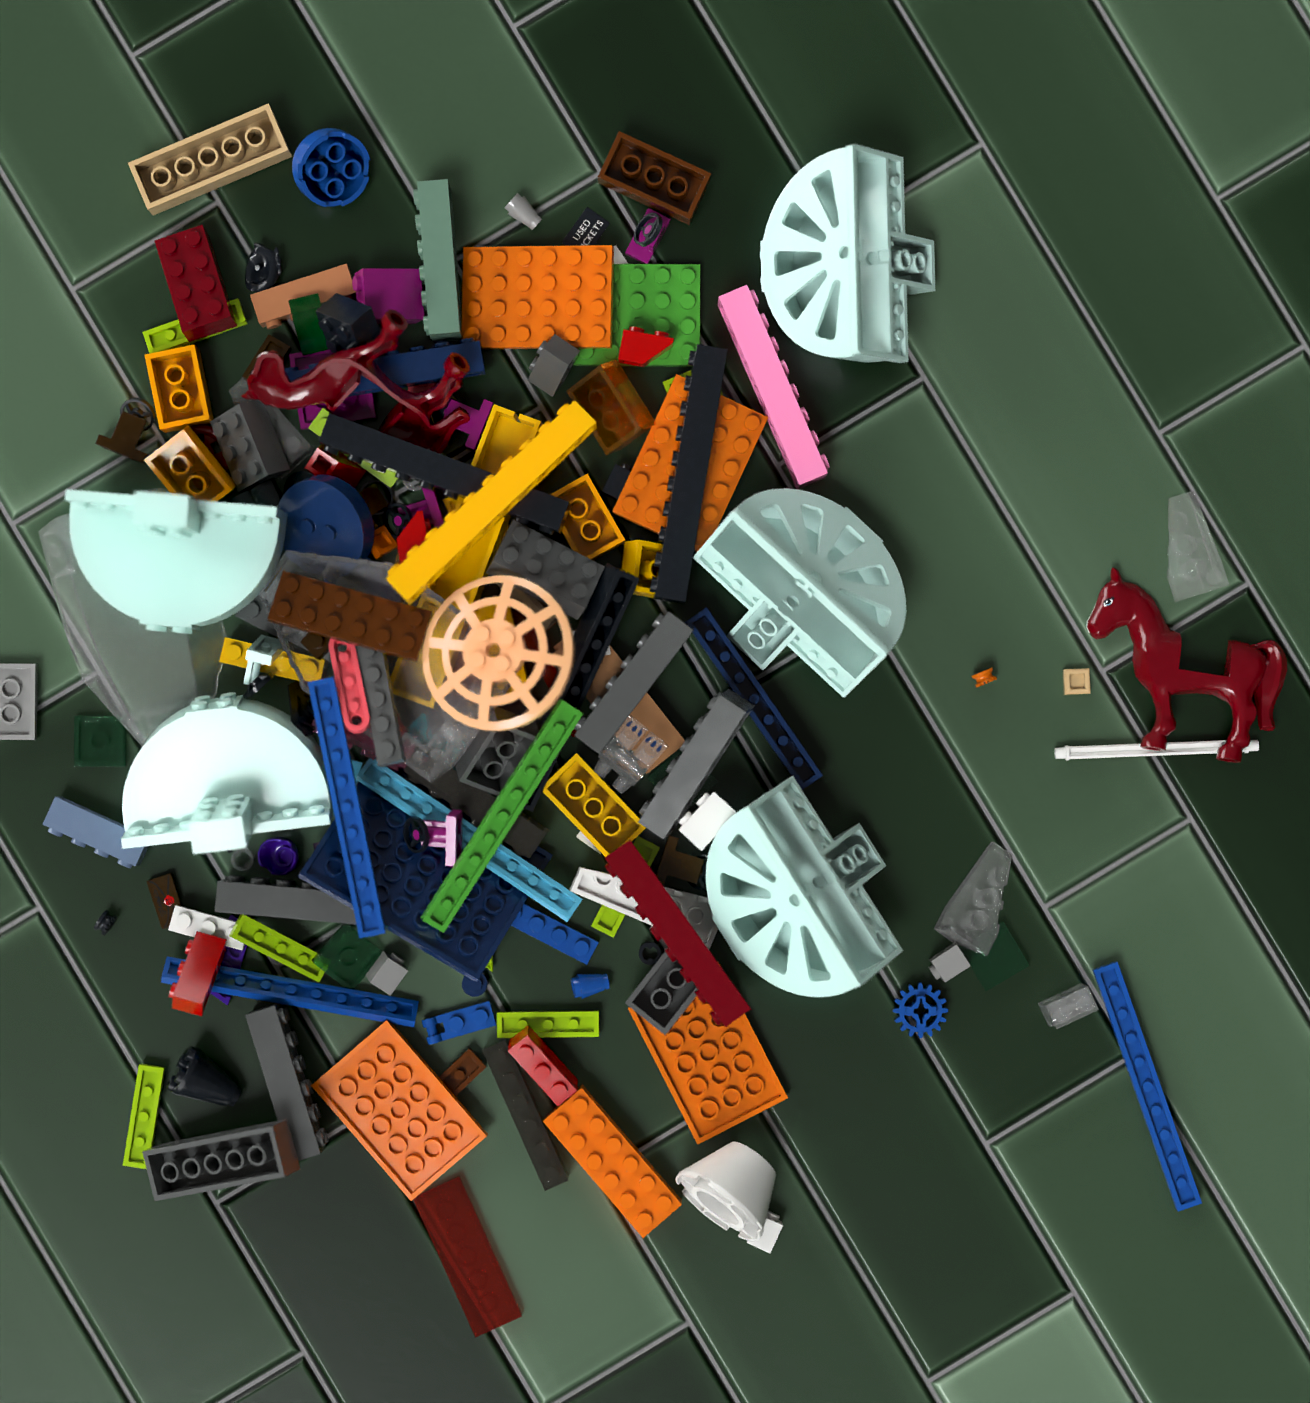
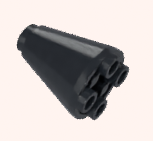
M193 1046L189 1048L186 1054H182L176 1065L180 1069L176 1076L173 1075L170 1078L166 1089L175 1095L222 1106L229 1105L231 1107L236 1104L242 1092V1088L238 1087L237 1082L201 1049Z

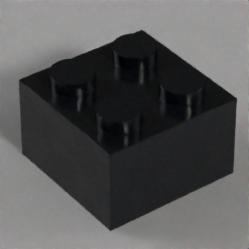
M336 293L315 310L319 320V327L326 339V346L332 353L366 345L375 340L380 334L372 307Z

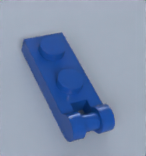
M490 1000L421 1020L423 1028L426 1027L428 1037H426L428 1045L497 1025ZM443 1022L445 1032L438 1033L436 1024Z

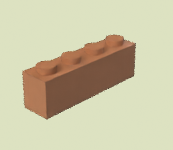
M346 263L251 294L250 297L259 324L263 328L274 329L281 326L282 321L288 319L293 321L288 300L316 293L319 294L321 303L326 302L336 293L354 300L353 298H356V291L353 290L352 274Z

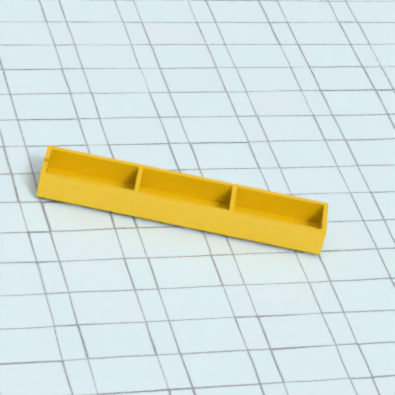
M494 404L471 466L496 475L502 469L500 467L501 464L508 457L512 456L514 458L520 452L519 448L529 438L533 440L539 434L538 430L543 423L523 414H519L518 417L516 412ZM458 497L454 508L456 511L464 505V498ZM506 514L505 518L497 522L422 593L417 607L432 611L431 620L442 603L456 590L470 582L489 576L486 571L503 539L511 517L510 515ZM485 584L463 593L469 604L480 600ZM455 601L448 606L440 617L433 631V638H445L451 622L461 612ZM466 618L459 624L452 639L465 640L470 626ZM423 646L418 662L398 657L391 675L393 694L438 711L440 705L434 699L423 671ZM429 648L430 672L436 688L439 689L448 680L442 662V649ZM450 650L452 670L460 651Z

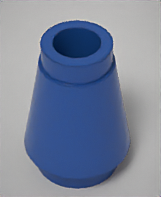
M577 974L576 977L571 978L574 998L580 997L584 999L609 989L607 974Z

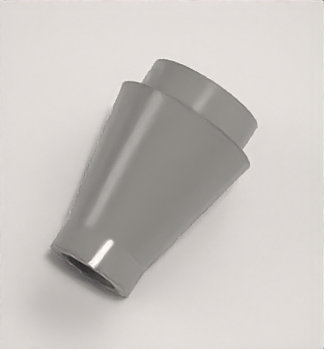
M518 193L504 207L509 212V216L528 226L531 230L542 220L526 197H522Z

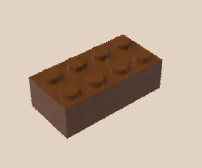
M620 131L598 175V184L687 225L691 224L711 181V173Z

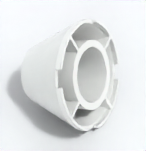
M731 1142L680 1171L676 1176V1183L678 1185L682 1183L684 1186L682 1191L684 1196L714 1223L726 1231L729 1227L739 1231L738 1237L748 1241H758L763 1235L776 1173L772 1166L757 1152L739 1142Z

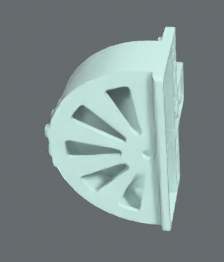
M857 144L847 145L845 148L830 151L809 162L789 181L777 199L766 225L763 241H760V282L762 292L765 293L770 310L781 329L796 344L812 353L857 362H909L907 294L913 295L935 291L934 240L905 234L903 157Z
M787 488L766 490L754 494L744 500L727 516L693 556L704 569L749 609L726 636L762 670L788 646L844 698L890 652L902 633L906 618L904 586L896 564L883 545V540L848 507L844 508L823 496L803 490Z
M66 490L65 500L71 502L69 522L71 542L75 557L84 576L104 600L124 614L138 619L139 624L146 625V630L167 632V627H170L172 632L192 634L193 629L200 630L201 626L213 624L232 616L246 607L260 594L274 574L281 557L288 514L278 507L199 501L188 495L135 491V495Z
M234 692L221 694V698L211 699L208 695L196 697L195 701H192L188 707L179 710L156 728L143 745L129 770L125 782L122 805L125 833L121 838L123 849L191 841L193 854L246 848L252 833L330 824L334 810L320 746L312 735L305 737L292 724L288 714L271 705L243 698V695L236 696Z
M793 776L730 817L716 834L711 844L706 864V888L713 913L711 918L738 961L742 960L764 980L798 995L810 997L834 996L863 985L903 951L862 886L886 867L860 823L832 838Z

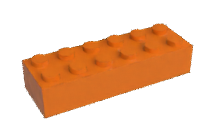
M583 1084L577 1088V1092L544 1117L543 1122L642 1238L648 1235L682 1205L681 1198Z

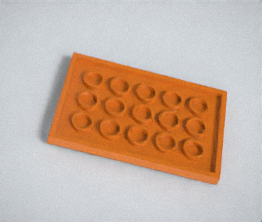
M614 246L463 247L461 327L463 338L461 340L475 338V341H480L482 349H538L544 340L549 342L553 335L556 334L577 349L612 348Z
M676 374L612 511V513L659 534L660 527H665L667 517L662 516L664 502L670 500L671 491H667L669 476H674L675 466H671L673 450L678 451L679 441H675L678 425L682 426L684 417L679 416L682 400L686 401L688 391L683 390L685 378ZM722 395L719 398L694 547L695 552H698L716 531L768 419L767 416Z
M696 997L668 1034L664 1035L632 1008L628 1007L697 1145L788 1099L746 1014L727 1027L723 1023L718 1026L709 1014L713 1009L708 1002L703 1005L699 998Z
M388 1020L382 1023L311 1085L410 1201L416 1198L488 1135L400 1031Z

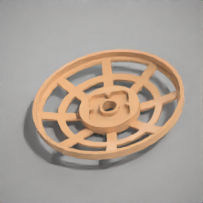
M496 575L470 582L456 590L442 603L434 614L428 626L423 644V671L434 699L454 719L484 731L516 729L542 716L563 693L574 664V637L569 619L554 597L540 586L526 579L514 576ZM495 582L504 583L500 597L484 598L469 604L463 594L480 585ZM514 585H520L535 592L549 606L535 614L523 603L510 599ZM455 601L461 612L451 622L445 638H433V631L440 617L448 606ZM497 605L494 619L480 622L474 611L484 606ZM508 606L519 610L528 618L516 627L504 621ZM556 615L563 634V656L548 653L547 636L542 622ZM466 618L472 630L468 633L465 641L452 639L457 627ZM535 628L538 636L539 652L526 650V643L522 636ZM494 644H499L500 654L495 658H491L489 656L490 647ZM429 648L442 649V662L448 680L439 689L436 688L430 672ZM450 650L463 651L465 665L455 674L450 663ZM524 661L537 662L533 673L523 684L516 674L521 669ZM546 664L560 666L561 670L553 688L538 704L529 691L540 679ZM470 674L482 680L480 695L470 692L461 684ZM507 680L515 690L504 696L491 697L493 683ZM455 688L463 697L479 704L478 720L459 713L444 698ZM520 698L530 710L510 720L489 722L490 706L507 704Z

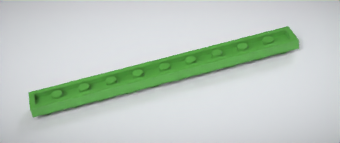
M559 699L421 916L424 922L443 933L445 932L582 717V712Z

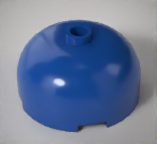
M336 128L319 129L306 136L294 153L292 160L294 181L307 198L320 206H345L354 201L365 189L369 180L368 160H370L365 146L351 134Z

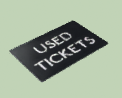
M587 207L562 243L566 246L595 245L610 223Z

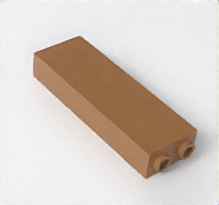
M561 640L553 647L556 650L553 653L554 655L563 656L564 642ZM611 646V654L604 656L586 695L591 704L598 695L603 698L608 692L605 686L613 675L619 677L624 671L621 668L623 661ZM648 693L645 694L615 734L646 774L681 748L685 741ZM633 721L629 727L626 726L628 722ZM637 725L636 731L633 732L632 728ZM642 729V734L639 737L637 734ZM652 737L649 742H645L647 738ZM654 741H657L656 745L654 747H651V744ZM662 745L661 750L657 752V748Z

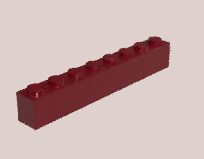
M631 840L606 856L605 859L608 863L604 865L613 878L618 876L623 884L619 886L627 899L630 897L634 898L638 904L634 908L642 920L645 918L649 919L653 925L649 930L657 941L664 940L668 946L664 951L672 962L678 960L683 968L679 972L686 982L690 983L693 981L698 990L694 993L703 1005L708 1002L713 1009L709 1014L719 1026L723 1023L727 1027L751 1010Z

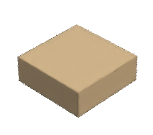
M1089 668L1063 670L1064 695L1091 694Z

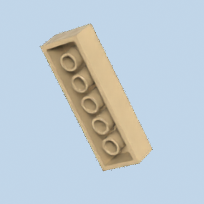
M268 103L133 160L128 165L147 210L154 216L291 158L292 155L274 112Z

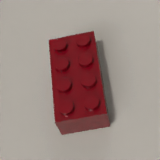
M200 225L155 240L154 242L180 327L187 340L192 342L237 327L210 236L204 226Z

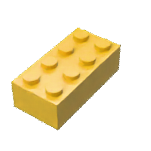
M578 753L546 782L542 791L605 857L627 841L631 840L632 842L646 829L645 826L638 822L640 818Z

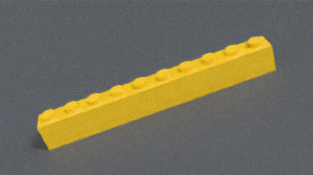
M575 400L570 405L568 403L564 404L558 410V416L552 422H545L539 428V434L533 440L530 438L520 446V452L514 458L512 456L508 457L501 464L500 467L502 469L496 475H489L483 481V487L477 493L471 492L464 499V505L458 511L452 510L445 517V523L439 529L437 527L433 528L426 535L425 538L427 540L420 547L418 545L414 546L407 553L406 556L408 558L401 565L396 563L387 573L389 576L386 580L409 605L597 429L596 421Z

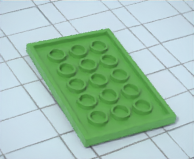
M614 264L612 348L578 349L580 352L573 366H632L618 363L623 329L629 330V327H638L644 329V333L654 335L655 331L669 333V337L674 338L673 347L646 366L692 367L688 366L690 350L695 351L696 345L700 344V264Z

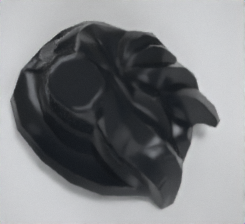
M254 243V249L248 257L245 269L246 288L250 291L260 292L273 287L281 275L282 261L277 247L272 251L260 243Z

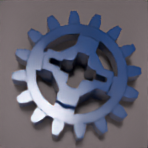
M921 982L917 983V988L915 989L911 984H908L909 991L900 990L902 998H894L898 1007L892 1008V1012L899 1015L894 1018V1021L896 1023L902 1022L899 1029L904 1031L908 1028V1035L911 1037L915 1032H917L919 1038L923 1037V1032H927L931 1037L933 1036L932 1029L935 1028L940 1031L941 1028L938 1023L940 1021L946 1022V1019L942 1016V1013L948 1012L947 1008L942 1007L946 999L938 998L941 993L938 989L931 992V984H928L925 989ZM925 994L931 996L936 1005L928 1004ZM914 995V1000L909 1005H904L907 999ZM921 1002L922 1006L926 1008V1012H922L919 1018L914 1009H917ZM904 1015L912 1016L915 1020V1026L909 1024ZM931 1016H935L934 1020L926 1025V1021Z

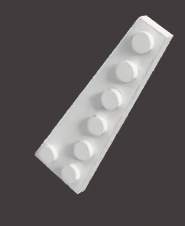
M579 867L569 889L571 892L653 926L648 918L642 920L634 908L638 905L634 898L630 897L627 899L619 886L623 883L618 876L613 878L609 873ZM664 887L709 950L718 928L711 918L713 913L708 897Z

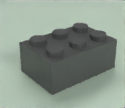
M260 400L239 403L210 421L238 492L250 490L290 470L265 405Z
M491 706L489 722L510 720L519 715L497 706ZM532 721L527 725L505 731L477 729L454 764L459 781L498 796L539 732L537 723Z
M664 952L625 1002L626 1005L664 1035L668 1034L697 997L694 992L698 990L693 981L690 983L686 982L679 972L683 967L678 960L672 962L666 952Z

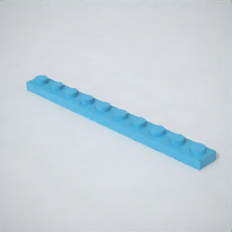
M373 757L368 759L356 775V780L411 817H419L422 820L446 821V815L451 812L450 809L388 767L378 766L377 760ZM463 818L462 851L477 830L474 825ZM500 844L486 868L566 922H568L583 900L502 844Z

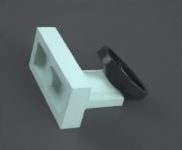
M260 635L247 649L245 659L248 662L243 683L248 685L247 691L243 695L246 699L254 695L274 677L271 672L266 675H259L261 664L270 666L284 651L286 641Z

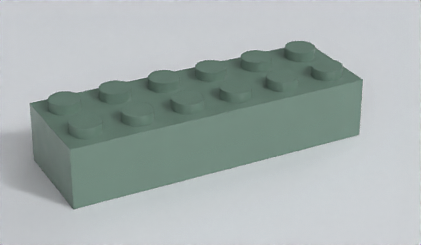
M448 179L417 181L418 189H413L414 204L417 210H419L420 215H415L416 229L422 237V240H417L418 255L424 265L419 266L420 280L426 288V291H421L422 306H424L428 313V316H423L424 331L427 336L430 335L433 342L439 340H461L463 338L461 331L462 315L452 190Z

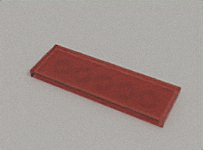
M460 1175L426 1190L414 1198L415 1205L475 1338L522 1317L520 1308Z

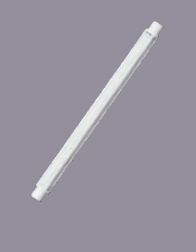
M1227 740L1167 742L1166 751L1143 749L1140 747L1141 744L1065 745V747L1055 748L1054 755L1055 759H1065L1068 761L1069 759L1213 754L1217 753L1218 747L1225 744ZM1250 740L1249 746L1244 748L1242 752L1258 751V740Z

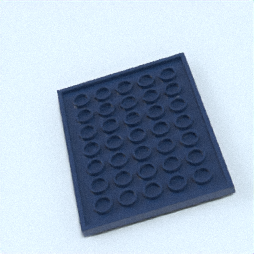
M397 763L386 766L451 811L463 810V819L476 828L479 827L486 816ZM358 782L356 786L385 929L477 983L524 905L528 895L488 868H485L444 933L424 922L421 916L452 869L451 866H445L446 848L428 846L424 852L413 853L410 851L404 841L403 827L406 820L411 818V816ZM334 819L298 877L353 909L336 820ZM410 823V826H409V837H410V841L412 842L413 838H412L411 832H412L413 827H412V824ZM512 830L508 831L501 842L503 846L542 872L553 856ZM421 842L415 846L416 849H421Z

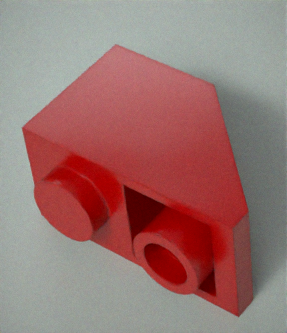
M629 327V330L623 329L618 363L645 367L671 349L674 338H670L669 333L655 331L653 335L644 333V329L638 327Z
M320 445L305 468L314 475L335 476L356 488L367 470L357 463L349 461L348 457L343 453L339 452L338 456L325 452L323 450L324 446Z
M423 510L416 512L397 538L400 565L408 558L406 555L414 546L418 545L420 547L427 540L425 537L431 531L429 518L424 519Z

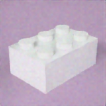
M706 792L696 803L699 806L696 812L692 814L688 811L678 822L682 825L679 831L701 851L716 836L723 824L736 814L715 792L711 795Z

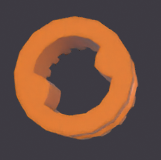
M992 667L971 676L972 679L976 680V688L997 679L996 676L992 675Z

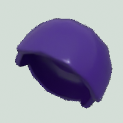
M285 837L267 839L260 845L257 852L259 865L269 870L272 875L289 874L296 869L299 861L296 845Z

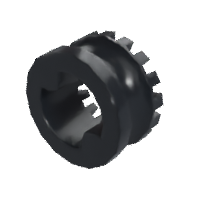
M108 910L104 911L96 922L94 929H100L102 931L101 934L105 936L112 928L110 925L113 926L116 922L117 916H110Z
M645 942L639 949V958L643 963L653 965L661 958V949L654 942ZM644 948H656L657 957L646 960L643 956Z

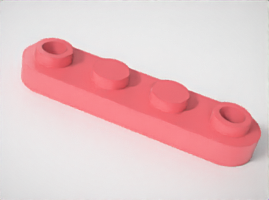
M330 639L329 652L344 725L349 732L360 734L369 727L370 717L355 645ZM341 645L347 647L344 652L338 651L337 648ZM360 718L362 722L355 725L352 723V720Z

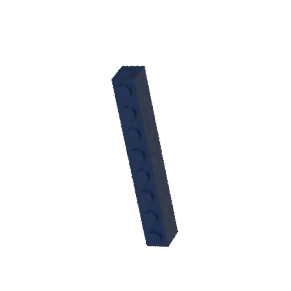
M475 338L462 339L460 344L450 345L449 342L437 343L434 345L435 348L426 350L424 346L413 347L409 349L410 352L402 354L398 350L384 353V357L374 359L376 365L383 373L401 388L439 382L445 371L443 363L452 352L460 354L469 363L470 370L463 378L486 374L480 341H475ZM318 363L310 364L309 369L299 370V367L286 368L285 371L290 380H295L308 373ZM361 375L360 384L348 397L382 392L384 390Z
M707 607L687 620L685 624L693 629L692 634L729 688L754 705L749 714L750 718L790 776L795 778L800 788L803 790L822 777V773Z

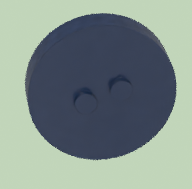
M321 474L308 477L294 484L284 493L278 505L279 509L288 514L283 547L290 558L301 569L317 577L337 578L359 567L367 559L374 542L373 519L366 502L350 484L335 476Z

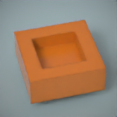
M385 525L374 530V542L371 553L377 560L397 548L396 541Z

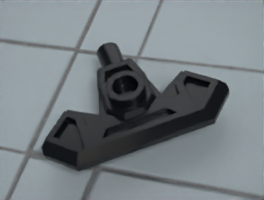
M295 681L288 685L290 718L292 724L305 737H309L316 732L312 726L316 725L312 701L307 702L311 698L310 691L303 682Z

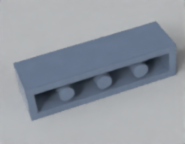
M61 796L54 798L42 824L49 827V833L62 837L63 834L72 838V843L84 848L87 844L95 848L94 853L108 858L109 855L118 858L117 863L127 868H132V865L140 866L149 847L141 846L123 849L121 841L125 833L123 824Z

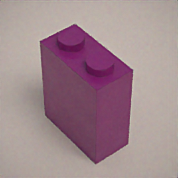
M363 268L355 273L352 286L353 290L356 291L357 302L372 307L377 324H382L381 319L389 309L396 310L402 314L407 324H416L423 320L424 306H422V281L420 280L419 269Z

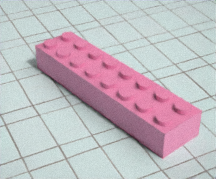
M745 285L719 296L718 308L764 415L768 417L767 422L796 489H801L824 479L828 474L827 471L830 466L825 454L820 455L817 449L820 443L815 431H810L807 426L810 420L804 407L800 408L798 405L799 393L794 383L789 384L787 379L789 374L788 367L785 361H780L777 356L779 351L778 344L774 336L770 338L768 335L769 324L764 313L759 314L757 304H759L757 295L754 290L749 291L748 286Z

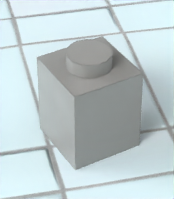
M953 943L931 957L929 961L932 965L928 968L936 980L941 978L942 981L947 982L970 967V964L957 944Z
M382 951L365 976L370 983L391 996L408 970L403 964L405 960L394 952L389 955Z

